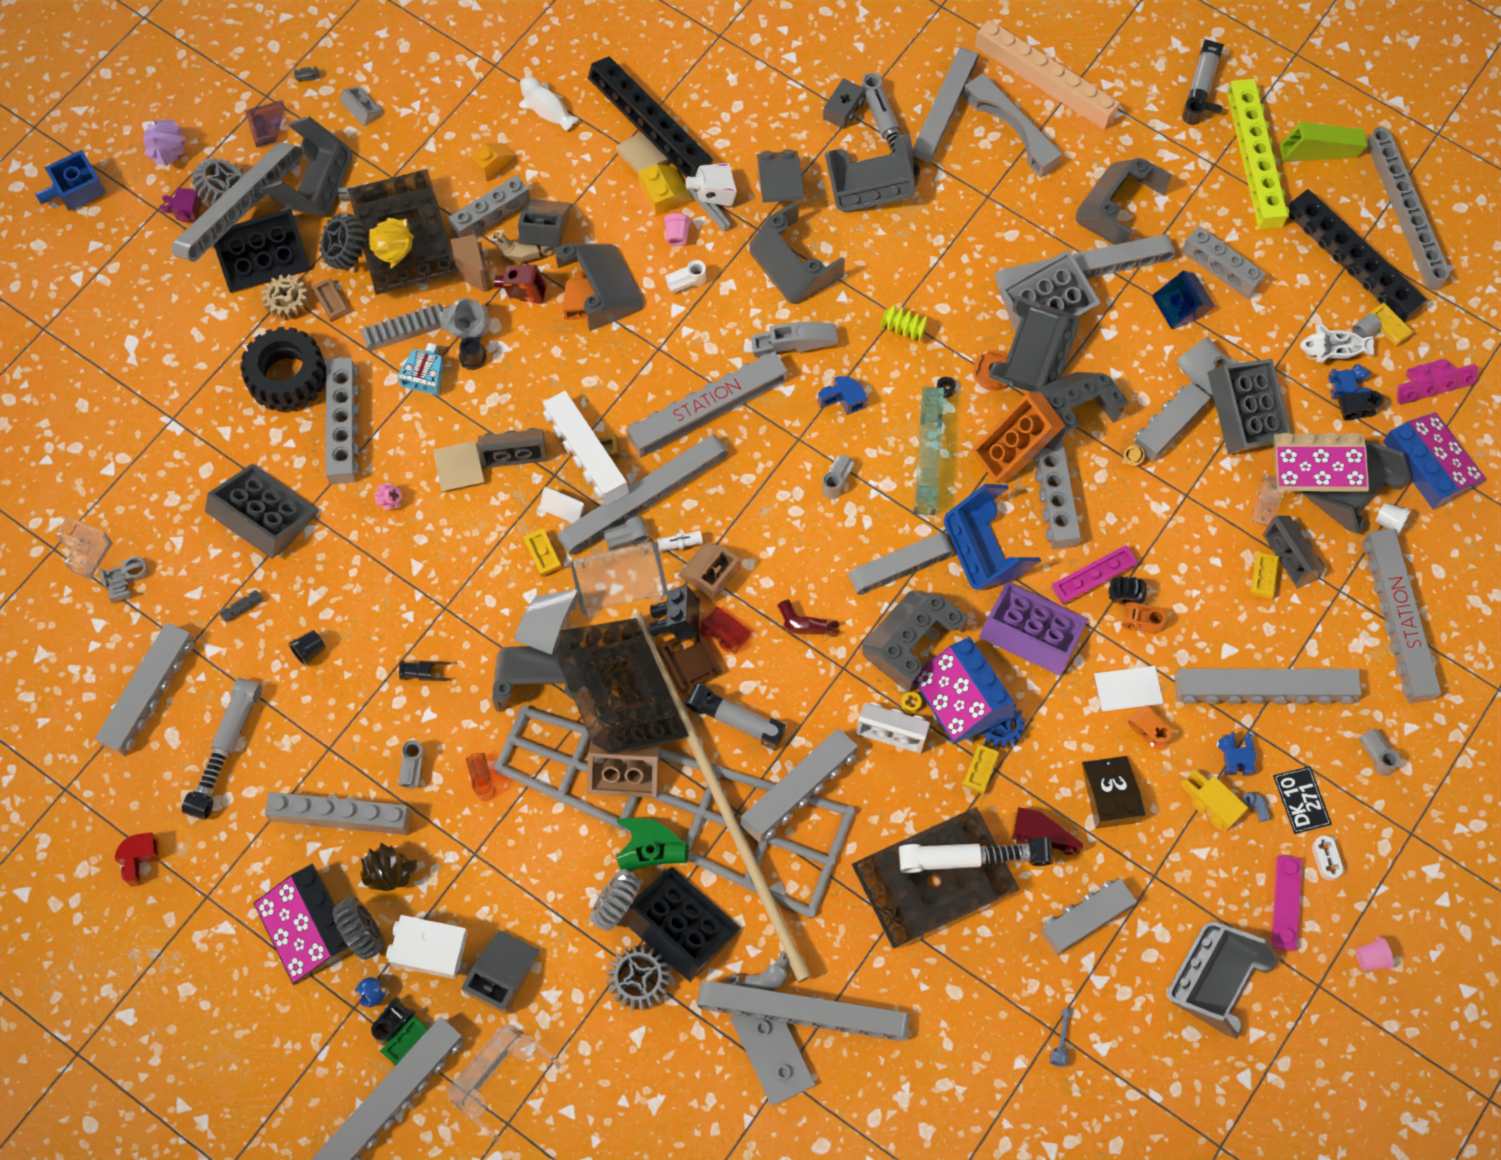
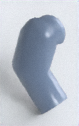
M1247 792L1243 795L1242 800L1244 804L1257 811L1259 822L1271 819L1263 797L1253 792Z

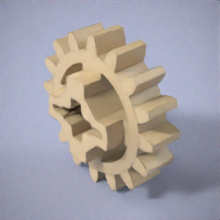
M279 275V280L272 278L273 283H266L267 290H262L264 297L261 299L266 311H270L273 317L278 313L280 319L284 315H287L288 319H290L292 313L298 316L297 310H304L303 304L308 303L307 296L309 295L304 283L300 282L298 277L292 280L291 275H288L286 279L282 275Z

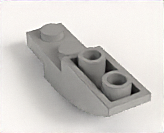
M824 322L779 324L769 326V332L751 335L754 357H759L766 353L770 354L774 351L777 353L795 348L797 353L838 344L835 324Z

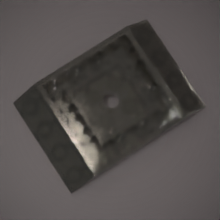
M428 169L347 189L354 216L361 220V224L365 225L364 231L367 232L364 236V239L367 240L364 243V253L376 295L458 274ZM387 218L397 220L407 218L410 233L414 236L412 248L397 265L390 268V262L379 259L374 255V251L370 250V229L378 227L376 224L387 221Z
M637 618L561 630L559 665L594 745L610 754L680 740L689 736ZM611 690L616 691L620 698L614 696Z
M977 807L851 864L892 949L919 942L996 906L1020 890L1005 861L1003 863L1001 861L995 863L994 861L990 862V864L986 862L981 864V867L931 869L917 873H903L900 871L899 847L903 845L938 846L979 843L980 846H986L987 848L991 845L996 847L997 845ZM931 876L937 877L940 885L932 888L927 884V879Z

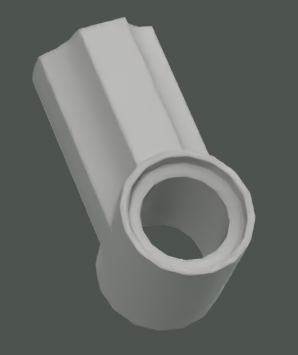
M844 454L837 456L831 469L823 477L822 494L828 499H836L840 496L841 489L855 465V462ZM834 484L836 485V487H830L828 485Z
M641 516L630 518L624 525L603 531L609 550L630 543L639 545L650 539L645 521Z
M1372 729L1359 738L1360 743L1374 761L1376 772L1382 776L1391 775L1400 764L1399 754L1395 750L1390 749L1377 729ZM1383 759L1388 760L1392 766L1386 765Z
M409 740L402 747L403 756L398 785L414 789L419 788L425 751L418 741ZM412 748L419 749V753L415 757L408 756V752Z

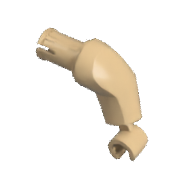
M501 230L495 231L499 238L494 233L491 235V240L500 248V254L512 261L527 262L540 258L539 253L549 256L553 252V246L541 245V247H537V245L532 244L522 245L514 240H509Z

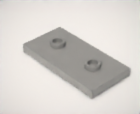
M740 1015L730 1017L771 1107L815 1086L786 1023Z

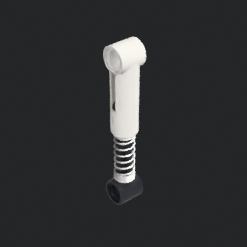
M1045 837L1030 839L1027 844H1021L1020 846L1018 844L1015 846L1010 844L1009 847L1004 844L1002 847L999 845L993 847L991 845L987 848L986 846H980L979 843L938 846L909 844L899 847L900 871L903 873H917L931 869L981 867V864L986 862L990 864V862L994 861L995 863L997 861H1001V863L1008 861L1009 863L1013 860L1014 862L1016 860L1021 862L1028 861L1031 866H1047L1054 863L1051 839Z

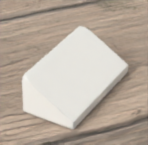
M544 487L540 503L541 510L571 523L584 516L585 507L583 502Z

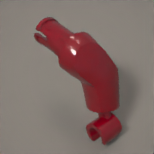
M790 599L783 600L777 604L785 621L783 627L787 632L820 635L825 634L827 631L831 637H837L840 633L831 629V627H839L838 621H831L827 624V620L797 616Z

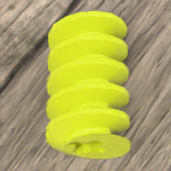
M894 304L890 309L887 308L880 327L884 328L887 324L888 331L895 327L896 334L903 330L904 337H907L911 332V339L915 340L919 336L920 342L927 326V317L924 316L920 321L918 313L912 318L910 310L904 315L902 307L898 312L895 311L896 305Z

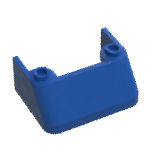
M984 484L947 512L944 517V526L968 582L976 590L987 589L1016 579L1041 562L1040 557H1009L1004 559L989 523L996 518L998 513L994 499L1009 489L1008 485Z

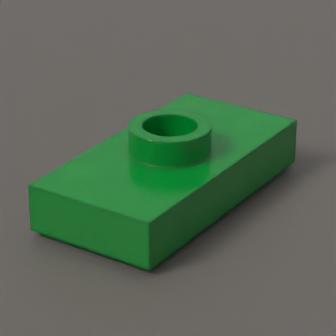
M413 1015L380 1052L396 1066L429 1028Z

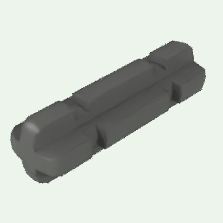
M253 590L248 593V597L244 596L230 604L229 608L225 607L220 610L219 613L223 620L228 622L233 619L235 614L238 616L251 608L252 604L256 605L261 602L262 597L259 592Z

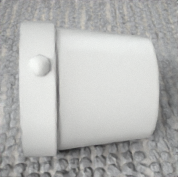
M1385 502L1375 522L1386 529H1395L1398 536L1411 510Z

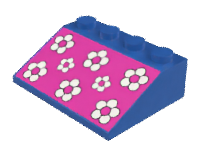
M1436 412L1407 421L1394 428L1383 441L1386 447L1404 453L1411 481L1433 510L1487 480Z
M971 637L946 648L921 668L920 674L914 680L916 687L953 745L1014 717V701Z

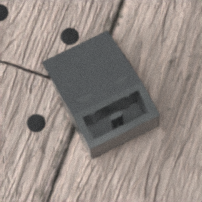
M531 199L521 211L519 218V242L542 246H561L572 203Z
M498 930L472 967L461 989L464 994L506 1015L541 951Z

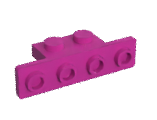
M1439 359L1435 362L1407 369L1406 376L1411 382L1398 385L1397 402L1404 404L1475 384L1477 382L1478 366L1472 364L1456 369L1446 359Z

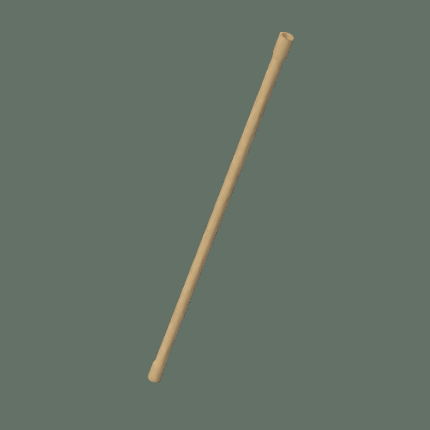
M637 612L631 615L629 619L645 648L788 956L798 983L803 982L811 977L809 970L796 948L649 633L646 621L642 613Z

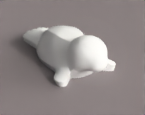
M534 77L523 78L520 81L521 92L524 96V100L519 103L522 109L534 110L545 120L560 124L565 131L570 129L579 120L578 117L568 114L563 102L554 92L549 90L547 83H540Z
M1317 324L1315 327L1316 334L1308 336L1300 343L1301 350L1308 356H1317L1316 360L1319 363H1323L1327 358H1350L1361 352L1374 356L1373 336L1362 338L1355 333L1344 330H1329L1323 324Z

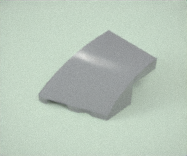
M575 589L535 596L521 619L514 640L548 654H556L561 633L566 632L571 610H576L580 590Z

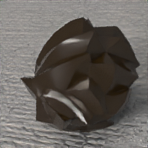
M381 842L379 849L377 848L376 851H373L369 848L367 856L361 858L363 869L360 872L361 881L369 889L390 891L397 887H404L408 884L410 876L417 868V859L408 860L403 854H398L392 845L388 847Z

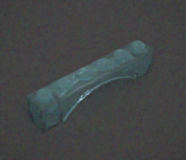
M922 387L913 514L935 516L938 496L944 388Z

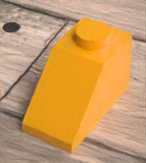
M487 143L470 156L473 171L487 182L514 159L516 155L502 143Z

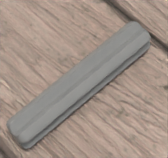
M689 189V192L722 231L731 228V221L716 204L701 202L698 198L697 190Z

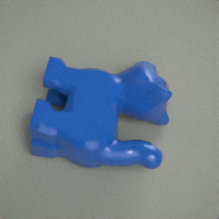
M1360 364L1354 365L1351 370L1337 371L1332 369L1328 375L1329 383H1334V389L1330 391L1331 399H1338L1348 393L1372 391V389L1367 387L1358 389L1357 382H1366L1367 376L1371 372L1367 371Z
M1233 731L1230 734L1223 735L1217 741V748L1221 749L1224 753L1226 765L1224 775H1235V772H1238V766L1243 768V776H1253L1255 774L1256 752L1252 741V734L1248 733L1245 735L1244 742L1246 747L1235 748L1236 739Z

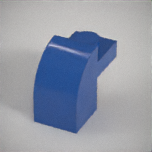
M839 376L834 378L833 387L827 386L818 392L817 402L821 409L841 402L846 414L849 415L865 409L868 398L859 382L850 377Z

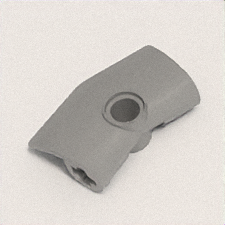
M1209 337L1201 340L1176 361L1193 384L1213 399L1207 372L1217 368L1216 363L1222 365L1234 364L1228 356L1223 355Z

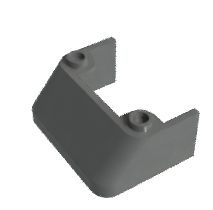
M310 116L288 124L290 128L303 137L300 146L301 151L310 160L298 191L294 190L284 181L263 186L261 190L287 209L291 208L292 210L311 215L324 216L332 210L339 187H341L350 165L352 152L346 144Z
M1143 158L1118 161L1110 164L1077 209L1075 216L1077 223L1114 245L1128 242L1132 230L1115 221L1119 214V208L1110 200L1128 176L1162 195L1166 193L1172 174Z
M797 200L771 215L752 239L749 248L751 256L786 300L792 304L803 302L841 279L844 275L845 259L843 257L827 267L818 259H809L802 263L781 238L780 234L787 227L798 221L799 202Z

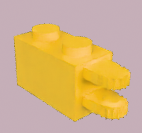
M1193 770L1190 775L1201 789L1198 790L1185 779L1181 782L1182 788L1192 797L1191 801L1194 807L1200 813H1205L1217 829H1222L1226 832L1248 807L1215 776L1208 781L1198 771Z

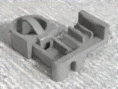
M131 557L128 560L121 561V567L108 571L100 568L102 584L108 589L110 595L108 597L112 603L131 598V592L127 591L126 585H129L128 582L139 581L147 576L148 566L140 557ZM143 567L139 574H129L130 569Z

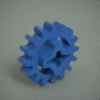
M1014 704V717L1002 722L1005 724L1004 727L1001 723L980 732L979 738L985 736V744L991 741L993 742V748H996L997 744H1001L1002 749H1005L1006 743L1011 747L1014 746V739L1019 741L1022 737L1020 733L1025 731V727L1021 726L1026 721L1024 718H1020L1022 710L1016 712V704ZM1015 722V730L1012 733L1010 726Z

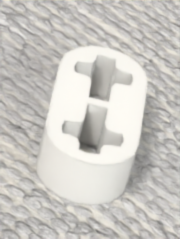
M1328 836L1318 837L1312 844V851L1319 873L1324 879L1333 881L1343 871L1336 844ZM1322 842L1329 847L1326 853L1324 849H1319V845ZM1329 864L1331 867L1336 868V871L1333 872V875L1331 871L1326 870Z

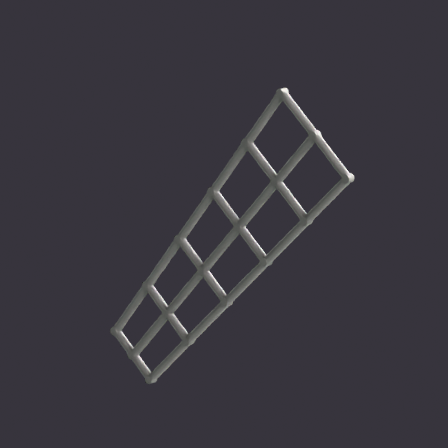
M522 706L510 734L507 736L499 758L494 764L495 772L610 824L620 831L631 834L630 830L617 823L618 818L575 799L566 793L576 770L588 773V764L582 762L581 759L591 737L604 741L641 742L602 731L590 725L586 726ZM530 717L581 733L582 736L573 757L519 738L518 735L526 718ZM513 746H518L567 765L568 768L558 790L505 766ZM660 748L659 758L701 770L696 759ZM711 764L718 780L724 777L769 791L776 785L722 768L719 765ZM707 786L699 806L657 791V796L653 799L695 815L684 841L688 843L689 847L688 861L743 886L745 889L758 893L748 870L745 877L690 852L704 818L727 827L722 815L708 810L713 797L709 786ZM813 795L809 798L808 804L844 815L828 856L775 835L769 840L765 838L761 843H758L754 853V858L759 866L767 845L770 843L824 864L808 907L769 889L775 902L803 914L809 919L815 917L855 812L852 806H845ZM629 796L620 819L630 818L638 797ZM740 825L744 834L752 836Z

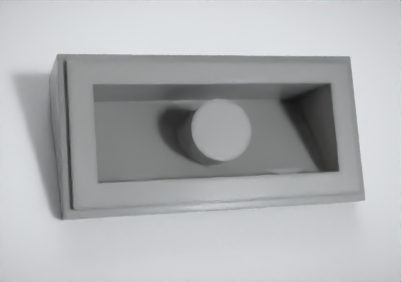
M359 86L343 89L340 102L363 126L383 113L381 108Z

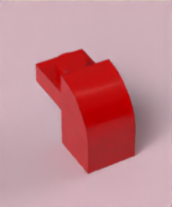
M152 832L135 834L123 840L118 846L115 853V861L120 865H124L121 867V876L131 887L141 886L140 863L159 860L158 838Z

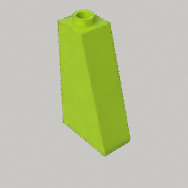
M1300 122L1279 144L1283 162L1357 158L1368 146L1364 129Z

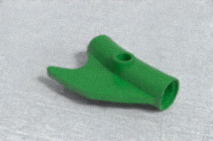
M621 818L617 820L619 825L630 830L632 834L630 842L622 851L616 854L620 870L632 871L653 865L687 863L689 855L688 843L683 842L670 829L656 820L643 818Z

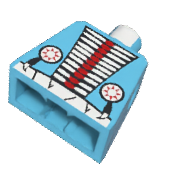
M428 343L425 351L412 350L397 376L400 387L439 396L444 363L442 357L437 355L439 350L437 345Z

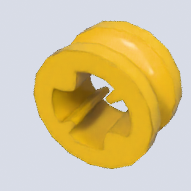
M908 692L902 697L901 707L903 711L908 714H915L920 710L922 704L920 695L915 692ZM909 698H913V702L917 701L915 707H910V704L906 705Z

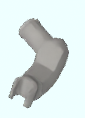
M782 951L774 965L768 966L762 974L746 976L743 982H740L737 975H729L727 977L729 983L727 984L773 991L787 979V970L790 967L788 956L785 958L786 952Z

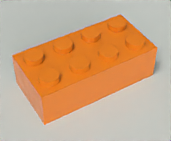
M1041 392L1027 393L971 450L995 483L1010 481L1066 425Z

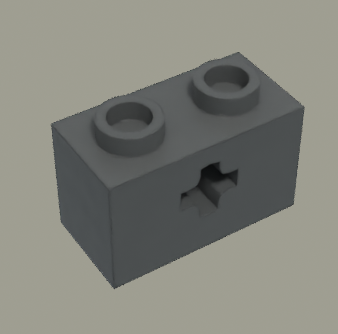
M843 78L824 106L823 119L844 129L848 123L853 121L857 108L860 109L864 104V88Z

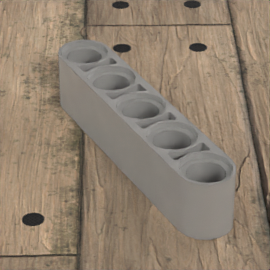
M938 533L851 570L848 573V577L857 595H862L941 562L952 556L954 551L945 534Z

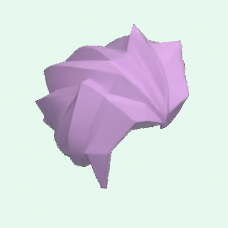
M154 120L148 125L144 133L145 156L157 164L168 166L169 163L172 164L180 158L178 155L185 152L183 144L187 141V138L181 134L182 128L175 124V120Z

